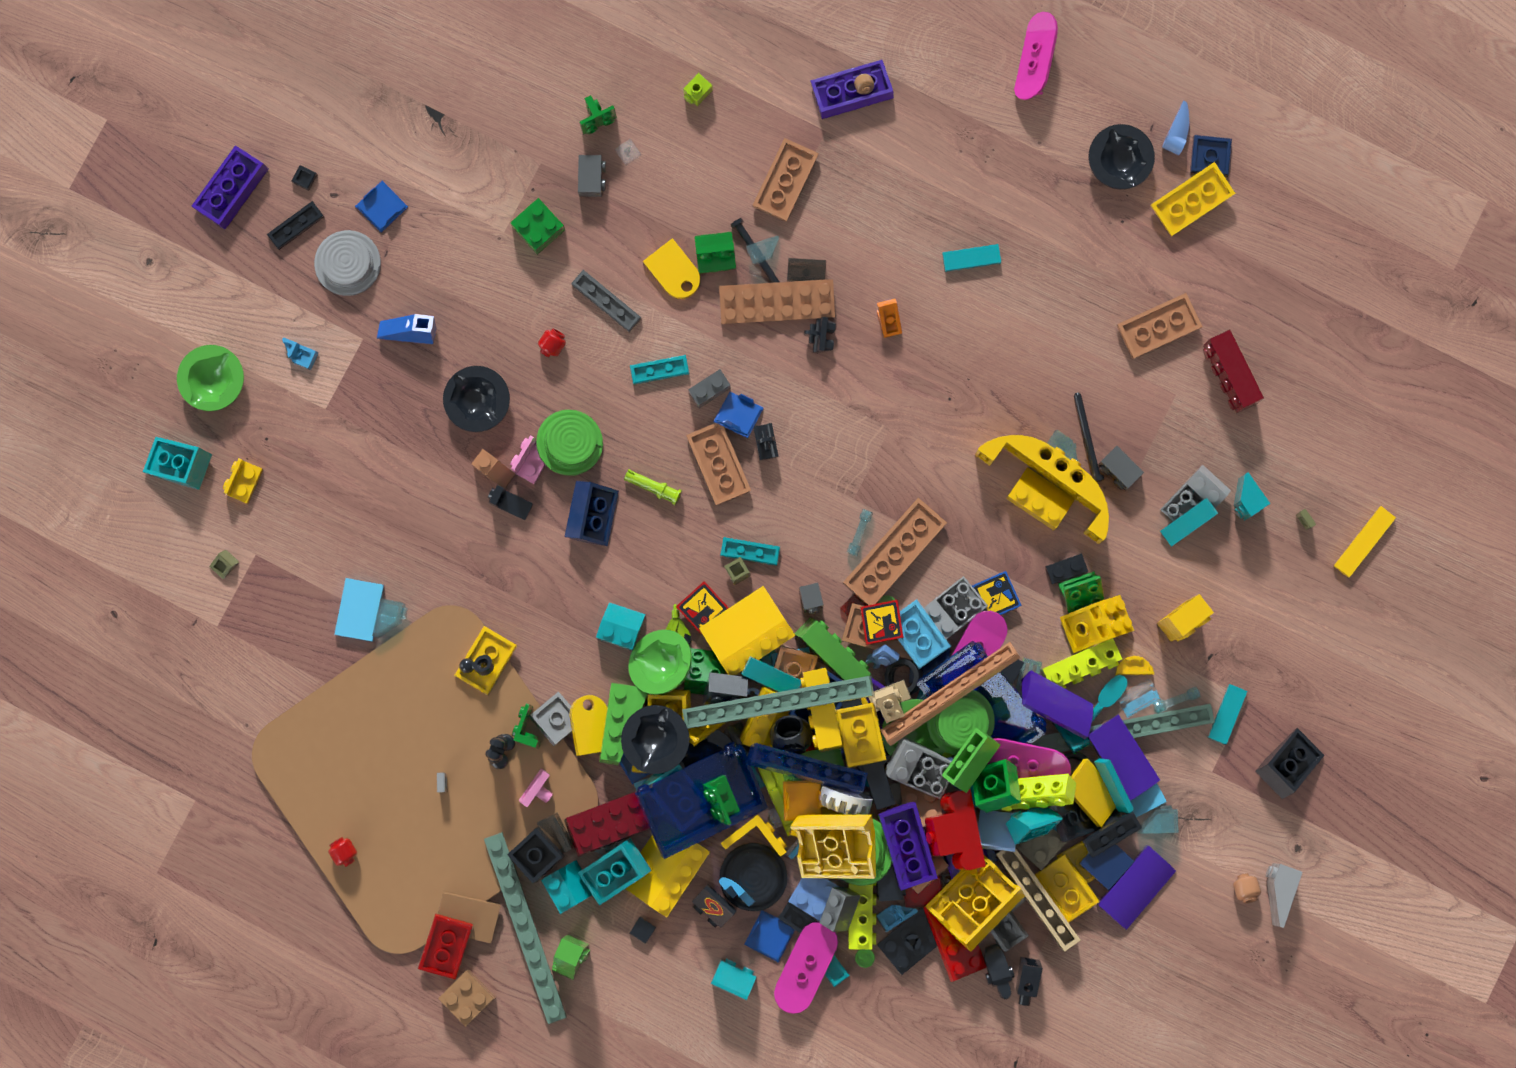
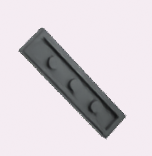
M582 270L571 283L574 288L629 333L641 320V317L586 271Z

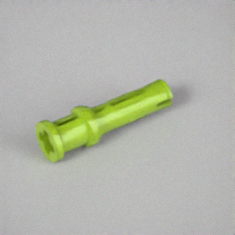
M628 469L624 477V481L656 494L657 498H663L672 502L674 506L677 504L682 490L671 488L665 482L658 483Z

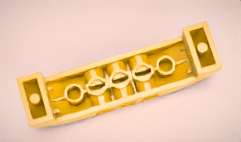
M1024 435L998 437L978 448L975 456L989 466L1003 448L1061 490L1075 498V500L1096 514L1084 531V534L1097 544L1104 541L1109 525L1107 502L1098 483L1080 467L1081 464L1073 458L1070 460L1064 456L1066 453L1058 447L1053 448L1041 440ZM1040 454H1045L1048 460L1042 459ZM1056 465H1061L1063 467V471H1059L1056 468ZM1072 476H1076L1079 479V483L1074 482Z

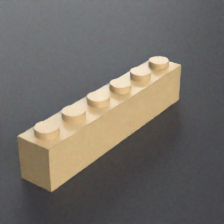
M1015 848V852L1003 850L996 852L994 855L1013 882L1022 889L1025 899L1061 950L1066 951L1079 942V937Z

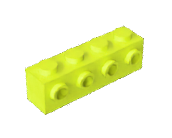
M1112 638L1041 669L1044 678L1066 688L1065 684L1072 682L1074 685L1084 681L1083 676L1090 674L1093 677L1102 673L1101 668L1107 666L1108 669L1118 666V661L1122 660V657Z
M1069 774L1018 778L1021 803L1001 809L1004 811H1011L1012 809L1027 810L1035 807L1046 808L1048 806L1073 804L1077 783Z
M877 882L865 886L849 883V889L861 895L848 929L849 949L872 950V945H876V933H872V926L876 925V913H873V905H876V894H873V886H876Z

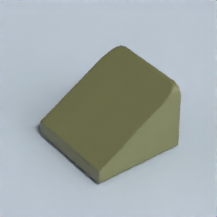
M227 550L218 553L209 567L222 579H225L239 561Z
M741 557L724 566L734 585L751 576Z

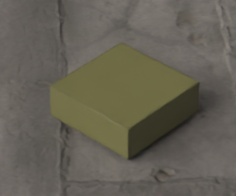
M1306 509L1296 514V517L1305 529L1308 530L1316 525Z

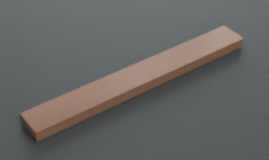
M1011 642L904 714V717L894 720L881 729L887 743L892 746L1021 658Z

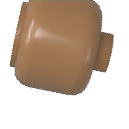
M861 74L856 77L854 84L859 94L866 95L873 91L874 82L870 75Z

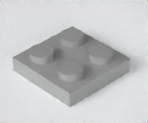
M559 692L529 716L553 746L572 731L569 716L571 705Z

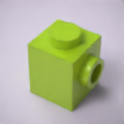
M698 73L684 87V98L690 104L694 103L698 106L713 91V86Z

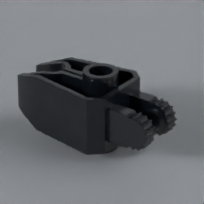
M997 944L985 947L984 961L988 971L985 974L988 985L992 984V987H997L1001 998L1007 1000L1012 994L1009 983L1015 977L1012 966L1008 967L1004 952Z

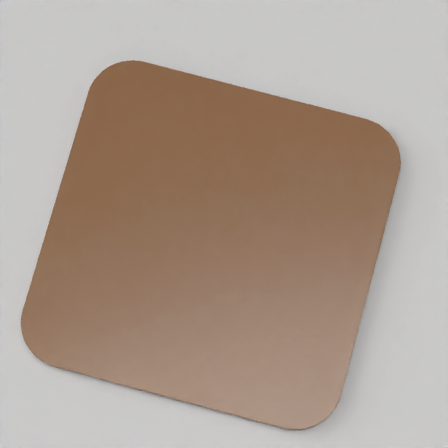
M441 606L426 613L268 723L257 735L252 748V763L257 776L367 938L379 949L394 954L409 953L426 944L435 913L438 914L443 891L483 901L489 900L501 891L484 841L485 838L503 832L508 849L511 851L535 828L540 827L560 850L571 842L564 822L565 818L598 806V793L593 781L564 739L553 746L530 718L524 734L527 732L538 736L537 740L541 741L539 749L516 742L512 750L504 751L509 760L505 768L496 769L490 764L485 755L486 750H489L491 746L490 740L501 734L512 736L514 726L519 725L521 719L518 717L521 706L525 707L526 703L532 705V714L540 705L510 661L506 664L488 695L454 676L461 660L466 657L482 628L485 626L473 612L460 606ZM543 769L550 775L543 784V787L553 794L547 803L535 796L529 806L526 807L520 803L519 799L539 770ZM437 773L447 774L446 792H437ZM341 837L343 839H350L357 850V855L354 857L355 862L347 867L344 864L337 866L328 853V850L331 848L329 845ZM514 863L517 875L520 878L524 873Z

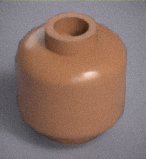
M1248 873L1237 876L1238 880L1233 883L1237 899L1243 901L1244 904L1257 901L1261 895L1257 878L1249 876Z

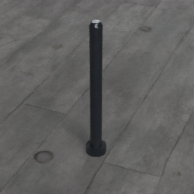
M739 218L731 223V227L737 229L771 283L780 282L742 225L744 223L743 219Z
M1078 392L1074 394V399L1093 475L1092 478L1096 482H1101L1104 480V476L1100 475L1082 395Z

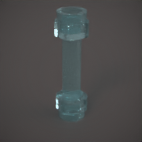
M862 509L859 517L861 519L852 543L848 546L847 553L855 556L858 555L860 550L859 544L873 512Z
M1197 687L1188 689L1186 693L1164 701L1161 699L1153 702L1156 713L1167 710L1166 708L1189 699L1192 701L1200 698V692Z

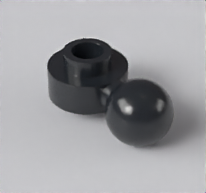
M481 655L474 662L470 658H464L461 660L459 668L466 674L471 673L475 669L479 675L485 676L493 671L494 662L488 655Z

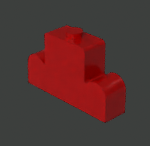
M969 789L967 793L958 790L944 794L940 800V805L946 813L925 818L926 840L929 843L931 855L946 856L954 854L952 864L958 870H973L986 867L971 790Z

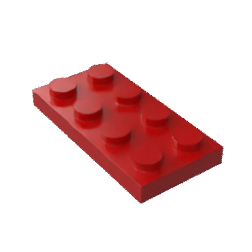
M926 907L923 908L951 982L987 968L979 945L970 952Z

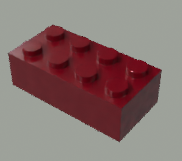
M1231 330L1210 338L1203 345V353L1206 359H1210L1212 363V372L1221 381L1219 384L1222 392L1227 393L1229 397L1228 404L1230 408L1235 410L1237 414L1258 404L1264 397Z
M639 791L572 815L564 820L577 857L643 833L653 827Z

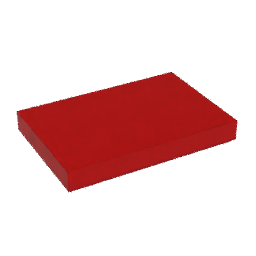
M435 913L418 969L456 980L473 924Z

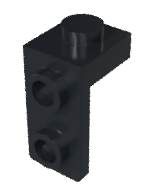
M499 485L496 488H492L488 495L491 505L522 520L527 519L533 506L532 502L506 491Z

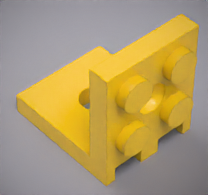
M1121 595L1091 604L1060 617L1073 653L1134 631L1132 621L1128 616ZM1081 624L1084 625L1086 629L1085 634L1081 631Z
M759 815L755 816L721 843L727 849L757 825L780 857L786 853L785 848L787 847L781 837L777 839L774 836L773 832L775 829L769 822L764 823Z

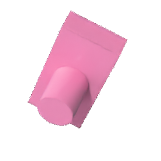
M543 769L539 770L519 799L520 803L528 807L535 796L545 803L551 798L553 793L543 787V784L550 776Z

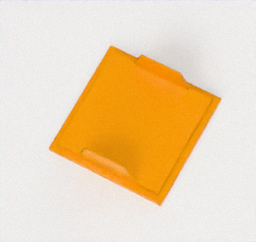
M821 780L783 782L784 821H793L798 815H822L823 806L819 795L821 796Z

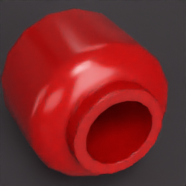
M554 328L546 330L538 341V346L541 348L540 352L548 358L550 356H558L566 345L565 335Z
M341 837L329 845L331 848L328 850V853L337 866L344 864L347 867L355 862L354 857L357 855V850L350 839H343Z

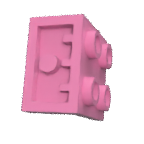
M530 435L528 439H524L520 446L522 449L520 454L514 456L510 465H512L511 469L516 475L535 484L546 465L538 454L535 438Z

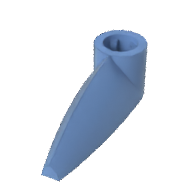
M1184 100L1162 145V148L1176 155L1181 154L1189 130V109L1187 102Z

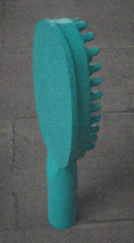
M1117 675L1113 677L1103 687L1098 696V703L1093 708L1092 722L1104 707H1110L1122 696L1128 683L1124 676Z

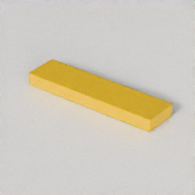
M1379 506L1333 566L1349 578L1396 517L1382 506Z

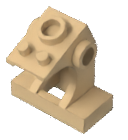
M902 680L874 691V696L869 697L871 703H874L876 712L881 710L886 723L905 716L900 702L910 699L911 696L905 681Z

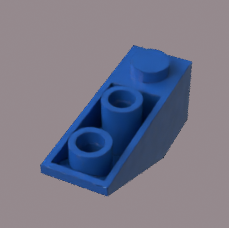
M414 314L380 321L377 339L433 344L437 329L434 316Z

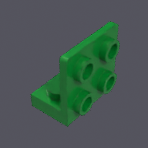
M690 648L692 663L689 673L685 678L684 690H690V693L704 695L709 673L725 674V669L713 651Z
M526 703L525 707L521 706L518 717L521 719L519 725L514 726L512 736H514V741L539 749L541 741L537 740L538 736L527 732L524 734L533 708L532 705Z
M722 775L703 784L705 789L703 795L707 802L710 801L712 806L710 811L713 818L726 825H730L732 823L729 816L739 812L740 809L726 776Z

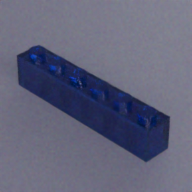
M758 743L750 746L746 765L855 794L864 792L868 774Z

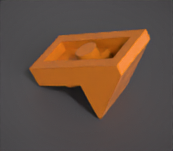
M896 299L877 303V314L883 337L902 334Z

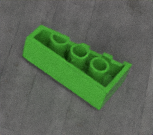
M809 618L795 632V635L804 640L806 646L815 654H818L819 658L827 666L831 667L833 672L843 681L871 675L868 671L869 666L862 660L858 661L854 657L856 654L849 647L845 649L840 644L842 640L835 633L831 635L827 631L829 627L822 620L818 622L815 619Z
M611 683L599 763L619 765L624 753L621 745L623 727L629 717L643 707L648 695L636 686Z
M570 935L563 937L553 958L552 971L573 980L580 964L586 961L589 955V944Z

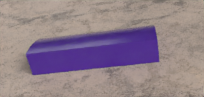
M883 60L810 80L822 119L894 98L893 88ZM861 74L870 75L874 82L873 91L866 95L859 94L854 84L856 77Z
M235 145L192 204V207L223 229H226L269 168Z
M1030 670L1021 679L1022 706L1086 739L1091 728L1093 704Z
M1119 714L1089 732L1087 738L1100 759L1111 761L1130 801L1160 781Z
M909 802L878 814L900 890L937 879L916 803Z
M1149 845L1143 848L1134 859L1135 862L1099 900L1100 902L1097 903L1102 910L1125 930L1129 928L1176 872Z

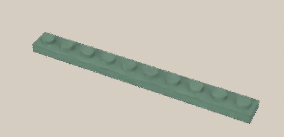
M871 676L682 710L684 722L687 728L690 729L874 696Z
M1211 704L1123 720L1133 738L1215 723ZM1102 724L1091 726L1090 732L1096 729L1097 727L1101 726ZM1059 732L1021 739V743L1050 748L1058 752L1071 750Z
M502 832L485 838L484 841L547 1023L550 1024L567 1018L514 863L507 855L510 851L504 834Z

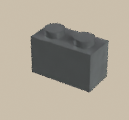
M579 155V197H602V191H605L606 182L602 180V173H606V161H602L601 155Z
M721 369L688 389V393L700 409L731 389V385Z
M1118 446L1099 463L1101 466L1100 470L1106 476L1110 475L1114 479L1113 483L1120 490L1123 488L1126 491L1144 473Z
M814 583L799 587L804 613L808 612L809 615L819 613L820 609L824 606L819 584Z
M832 887L819 923L833 932L848 931L861 895L848 887Z

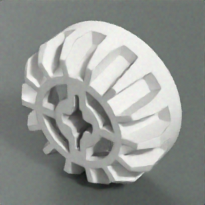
M822 784L821 796L819 795L822 806L845 815H867L873 802V798L868 795L830 784Z

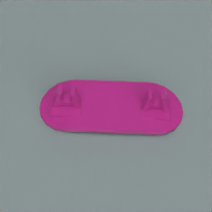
M1049 12L1037 13L1031 18L1027 26L1014 87L1015 95L1022 100L1031 99L1036 95H1043L1041 91L1048 81L1058 34L1057 21Z
M982 611L971 620L943 670V686H946L1001 648L1007 635V624L999 613Z
M994 739L1000 744V747L988 764L1007 759L1017 767L1018 778L1071 774L1069 760L1057 750L1006 739Z
M819 922L811 923L802 930L775 986V1002L779 1008L787 1013H801L808 1008L837 949V934Z

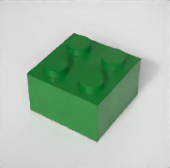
M539 198L510 222L512 228L537 255L565 231L564 225Z
M1007 759L986 765L973 783L975 804L986 813L1021 803L1017 767Z

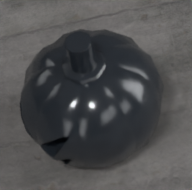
M797 715L779 718L770 730L771 745L776 752L785 757L799 756L805 753L813 741L812 728L809 723Z

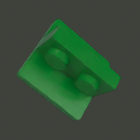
M591 95L584 98L590 116L579 122L583 134H592L598 130V127L602 125L608 126L615 122L614 119L617 116L613 105L602 110L597 99L593 100Z
M732 232L694 237L700 274L736 269Z
M1095 571L1058 583L1066 602L1068 613L1104 600L1102 580L1100 575H1096Z

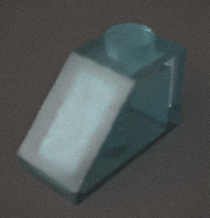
M380 598L372 636L379 638L401 624L402 619H406L408 609L405 608L406 604Z
M1172 805L1160 806V810H1155L1142 823V829L1138 830L1137 834L1179 833L1178 809H1172Z

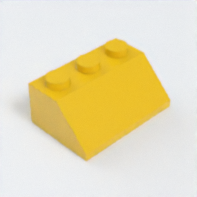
M1028 467L1006 498L1052 530L1058 527L1075 498Z
M762 686L758 696L777 693L778 691ZM790 711L748 718L739 738L742 744L760 751L773 753L774 748L771 745L770 739L772 725L779 718L788 716Z

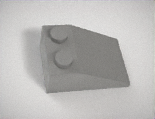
M1273 863L1267 869V889L1272 925L1284 928L1303 872Z

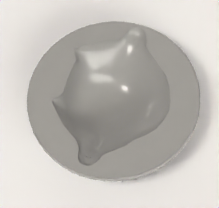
M344 230L328 236L320 244L315 255L314 267L319 281L326 289L338 295L352 296L364 292L373 285L380 272L381 258L376 245L369 237L357 231Z

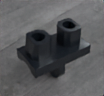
M828 317L816 319L815 324H810V330L804 331V335L809 337L808 343L813 344L812 353L818 354L823 351L833 350L834 341L826 339V333L833 334L836 323L828 321Z
M772 423L753 426L760 461L779 457Z

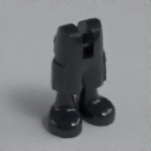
M501 734L490 740L491 746L485 752L488 761L496 769H503L508 765L509 760L504 751H510L515 747L516 742L509 734Z

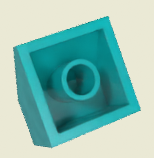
M1249 472L1238 479L1234 500L1236 515L1245 521L1271 504Z
M609 602L596 638L633 650L646 614Z
M1048 807L1029 808L1024 813H1021V811L1013 813L1006 826L1016 845L1048 834L1063 818Z
M577 860L541 880L560 914L592 896L578 874L582 869Z
M727 958L725 961L721 960L711 984L747 1000L757 977L754 975L755 971L745 966L743 969L736 967V962Z

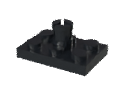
M1075 801L1073 804L1065 806H1050L1051 810L1063 818L1056 825L1062 843L1103 828L1097 827Z
M920 908L917 913L908 918L877 944L901 975L937 947L923 908Z

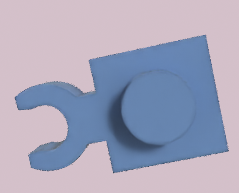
M883 645L873 650V653L867 656L865 663L873 662V668L877 669L880 667V664L888 666L898 661L900 654L887 645Z

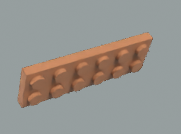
M833 279L719 286L721 324L835 317Z
M917 498L842 584L867 606L876 604L947 522L921 499Z

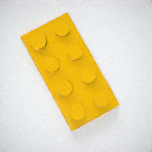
M1214 162L1150 206L1170 236H1173L1236 193Z

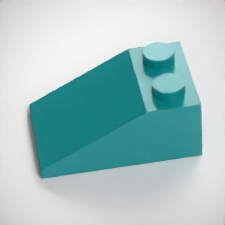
M155 437L143 473L200 490L212 454L196 446Z
M629 838L578 872L597 903L601 905L652 870L631 838Z

